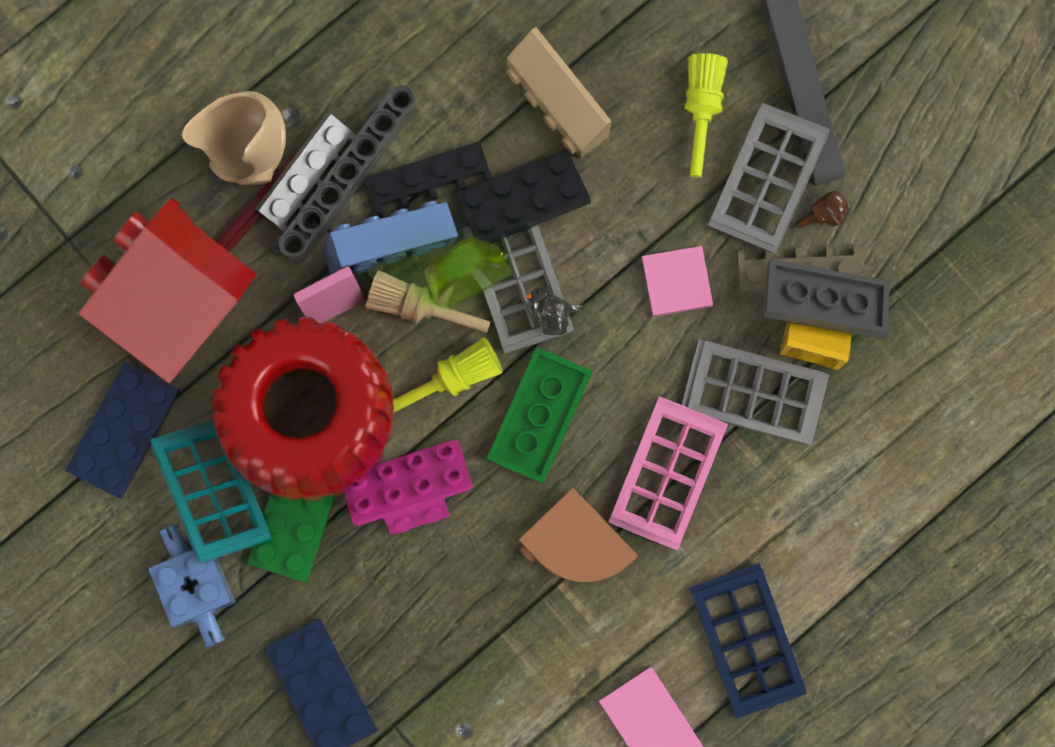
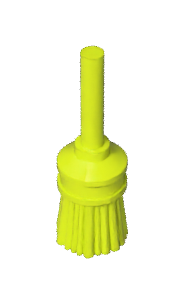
M710 53L692 54L688 57L689 89L686 91L687 102L684 108L693 114V121L696 122L690 177L693 178L702 177L707 126L711 122L712 116L722 112L721 102L724 98L721 89L728 60L727 57Z
M483 337L458 355L452 354L448 359L437 362V373L432 375V380L393 399L394 413L436 391L442 393L446 390L453 396H457L459 392L469 390L472 384L502 374L501 364L488 340Z

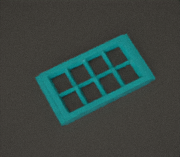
M213 420L150 440L154 455L200 564L271 540L268 526L249 481L233 467L225 453L205 461L201 460L195 444L215 437L219 441ZM189 446L196 464L174 470L167 453ZM227 461L234 478L212 485L205 468ZM199 470L206 488L184 495L177 477ZM237 485L244 503L222 510L215 492ZM209 494L216 512L194 519L187 501ZM247 509L254 527L232 534L225 516ZM219 518L226 536L204 544L197 525Z

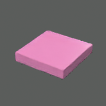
M702 246L642 256L652 317L713 306Z
M349 266L293 294L304 316L314 318L319 324L366 301Z

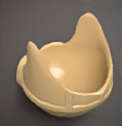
M242 91L218 98L194 116L186 124L182 132L183 139L187 144L200 148L210 159L209 167L219 178L229 183H237L239 186H255L271 182L273 172L281 161L286 144L285 124L279 109L266 96L254 91Z

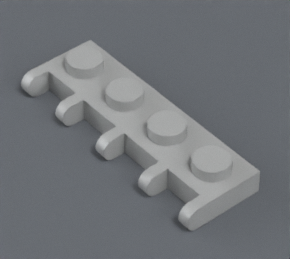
M326 113L255 210L282 232H285L289 227L285 225L296 209L301 211L304 207V204L301 203L314 185L318 187L321 184L322 180L320 177L332 160L335 163L339 160L338 152L348 139L352 142L356 134L332 114Z

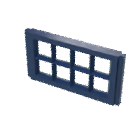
M760 563L689 587L736 719L807 694ZM755 583L762 602L740 610L733 591ZM728 593L734 612L712 620L706 600ZM765 609L771 629L749 636L743 617ZM737 619L743 638L721 646L715 626ZM774 635L781 654L759 662L752 643ZM746 645L753 664L731 672L724 653ZM784 661L790 681L768 688L762 669ZM756 671L762 691L740 698L734 678Z

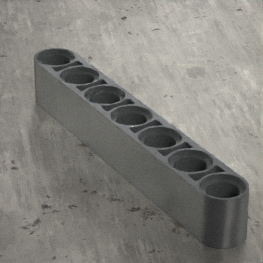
M761 0L792 115L830 129L828 138L810 176V181L815 186L843 179L844 168L798 0ZM798 136L805 160L813 142Z
M398 85L388 92L279 240V248L289 262L301 263L308 258L365 181V177H368L414 115L416 101L413 91L409 87ZM401 97L410 100L409 104L403 108L396 107L394 103ZM382 121H388L392 124L391 128L386 132L376 129L377 125ZM364 145L374 147L373 153L368 156L360 155L359 150ZM346 169H353L356 171V175L351 180H344L341 178L342 172ZM328 193H336L338 199L334 204L328 205L323 203L324 196ZM310 217L320 218L319 225L314 229L305 227L306 220ZM293 241L302 243V248L297 253L287 252L288 245Z

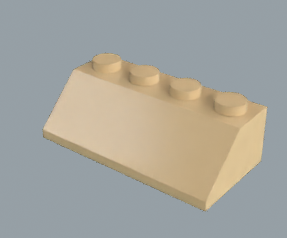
M537 27L533 28L507 57L508 69L506 72L516 85L521 83L527 92L524 94L534 108L539 106L545 113L543 119L553 131L557 129L564 137L562 143L571 154L576 152L581 159L609 138L612 121Z

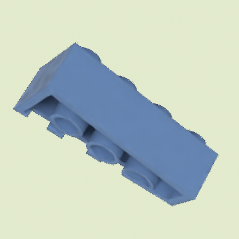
M431 201L419 206L418 210L409 212L408 209H400L391 213V217L380 219L379 216H373L363 220L360 225L351 227L350 224H342L333 228V232H330L322 249L330 275L348 266L351 271L355 270L358 275L370 272L369 269L376 267L378 262L381 261L384 264L391 265L407 257L406 253L411 252L413 257L452 245L458 234L447 202L437 204L436 201Z

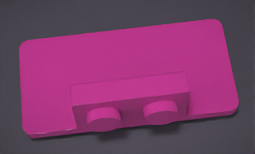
M451 440L379 463L378 465H373L368 471L369 476L360 484L356 481L345 488L347 490L345 497L354 525L360 526L384 518L390 534L393 535L427 523H434L450 516L444 498L470 490L472 482L460 444L457 440Z

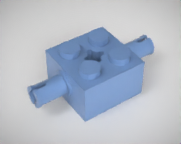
M178 524L169 526V529H162L159 533L163 538L170 557L167 558V561L148 568L171 627L179 628L190 622H197L206 648L224 641L225 639L222 636L214 614H216V611L236 603L218 558L200 564L194 550H187ZM190 579L198 581L199 585L194 587L195 593L187 591L186 586L190 584Z

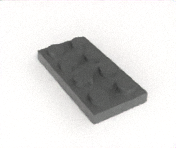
M770 259L767 264L763 317L885 339L888 334L890 281Z

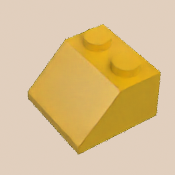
M787 321L779 355L839 370L849 359L851 333Z

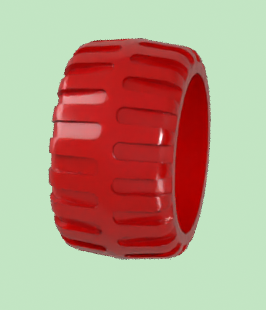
M300 317L299 323L291 324L287 319L273 322L275 328L264 332L262 328L249 334L252 341L244 347L238 343L230 352L232 361L229 366L224 364L221 366L217 376L219 388L214 389L212 395V404L215 410L213 415L214 426L221 447L230 463L246 480L256 487L288 500L305 499L307 501L322 500V496L330 494L338 496L347 492L345 488L356 481L360 484L369 476V469L374 464L378 465L382 460L384 448L390 442L394 417L393 393L388 375L381 362L356 335L351 332H345L339 325L329 321L319 324L314 318ZM293 370H315L326 376L334 385L336 391V411L330 422L318 433L301 439L285 437L275 432L267 423L264 413L265 396L272 383L284 373Z

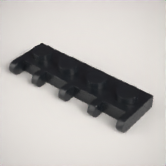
M479 141L365 177L376 214L379 218H382L384 213L381 206L401 200L403 209H410L407 198L429 191L432 201L438 200L435 189L458 182L461 191L467 189L464 180L484 174L485 181L492 179Z

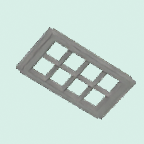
M762 103L708 226L776 254L828 138L830 129ZM765 123L786 131L779 149L758 141ZM791 134L813 142L805 160L784 152ZM754 148L775 155L768 174L747 166ZM781 158L802 166L795 184L773 176ZM744 172L765 180L757 198L736 190ZM770 183L791 191L784 209L763 201ZM733 196L754 204L747 222L726 215ZM759 207L780 215L773 233L752 225Z
M538 225L528 229L533 244L511 251L506 237L501 239L505 253L485 260L480 248L478 249L469 226L462 228L504 354L574 332ZM535 251L541 269L519 275L514 257ZM508 259L514 278L492 285L486 266ZM544 275L550 293L531 300L526 299L522 282ZM516 284L522 303L500 309L495 291ZM552 300L558 319L536 325L531 307ZM525 309L531 327L509 334L503 316Z
M698 340L681 405L730 425L811 446L829 374L713 342ZM712 355L731 359L726 381L707 377ZM738 362L757 366L752 388L733 384ZM764 369L783 373L778 395L759 391ZM790 375L809 380L804 402L785 398ZM705 382L724 387L719 409L700 405ZM731 389L750 394L745 416L726 412ZM757 396L776 401L771 423L752 419ZM783 403L802 408L797 430L778 426Z

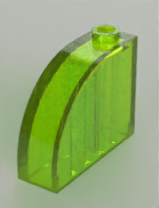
M471 236L432 262L426 269L424 278L430 288L429 293L432 300L436 301L435 304L443 308L452 309L512 275V272L499 247Z

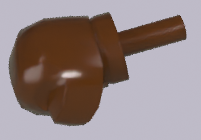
M831 191L810 206L812 214L796 223L800 229L816 219L820 225L826 222L830 226H837L845 221L844 216L849 209L848 204L841 193Z

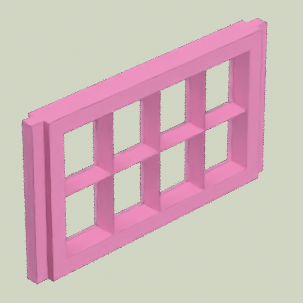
M659 396L608 523L678 551L728 424ZM662 417L684 425L677 444L655 435ZM689 428L711 436L705 454L683 446ZM652 442L674 450L667 469L645 460ZM679 453L701 461L694 480L673 471ZM642 467L664 475L657 494L635 485ZM669 478L691 486L684 505L663 497ZM632 492L654 500L647 519L625 510ZM659 503L681 511L674 530L652 521Z

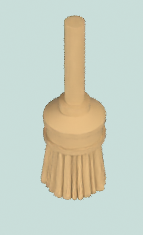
M380 270L377 271L373 279L365 306L369 310L400 315L401 320L406 319L412 321L413 324L419 323L424 317L431 319V316L484 333L488 332L490 321L437 305L436 300L430 299L427 287L422 288L414 283L410 285Z

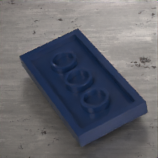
M124 362L65 471L122 499L151 447L150 440L158 434L180 390Z
M322 619L264 648L314 747H349L378 731Z

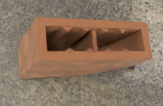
M574 488L519 539V542L523 545L519 548V551L531 563L536 559L552 574L578 583H593L615 576L638 557L630 546Z

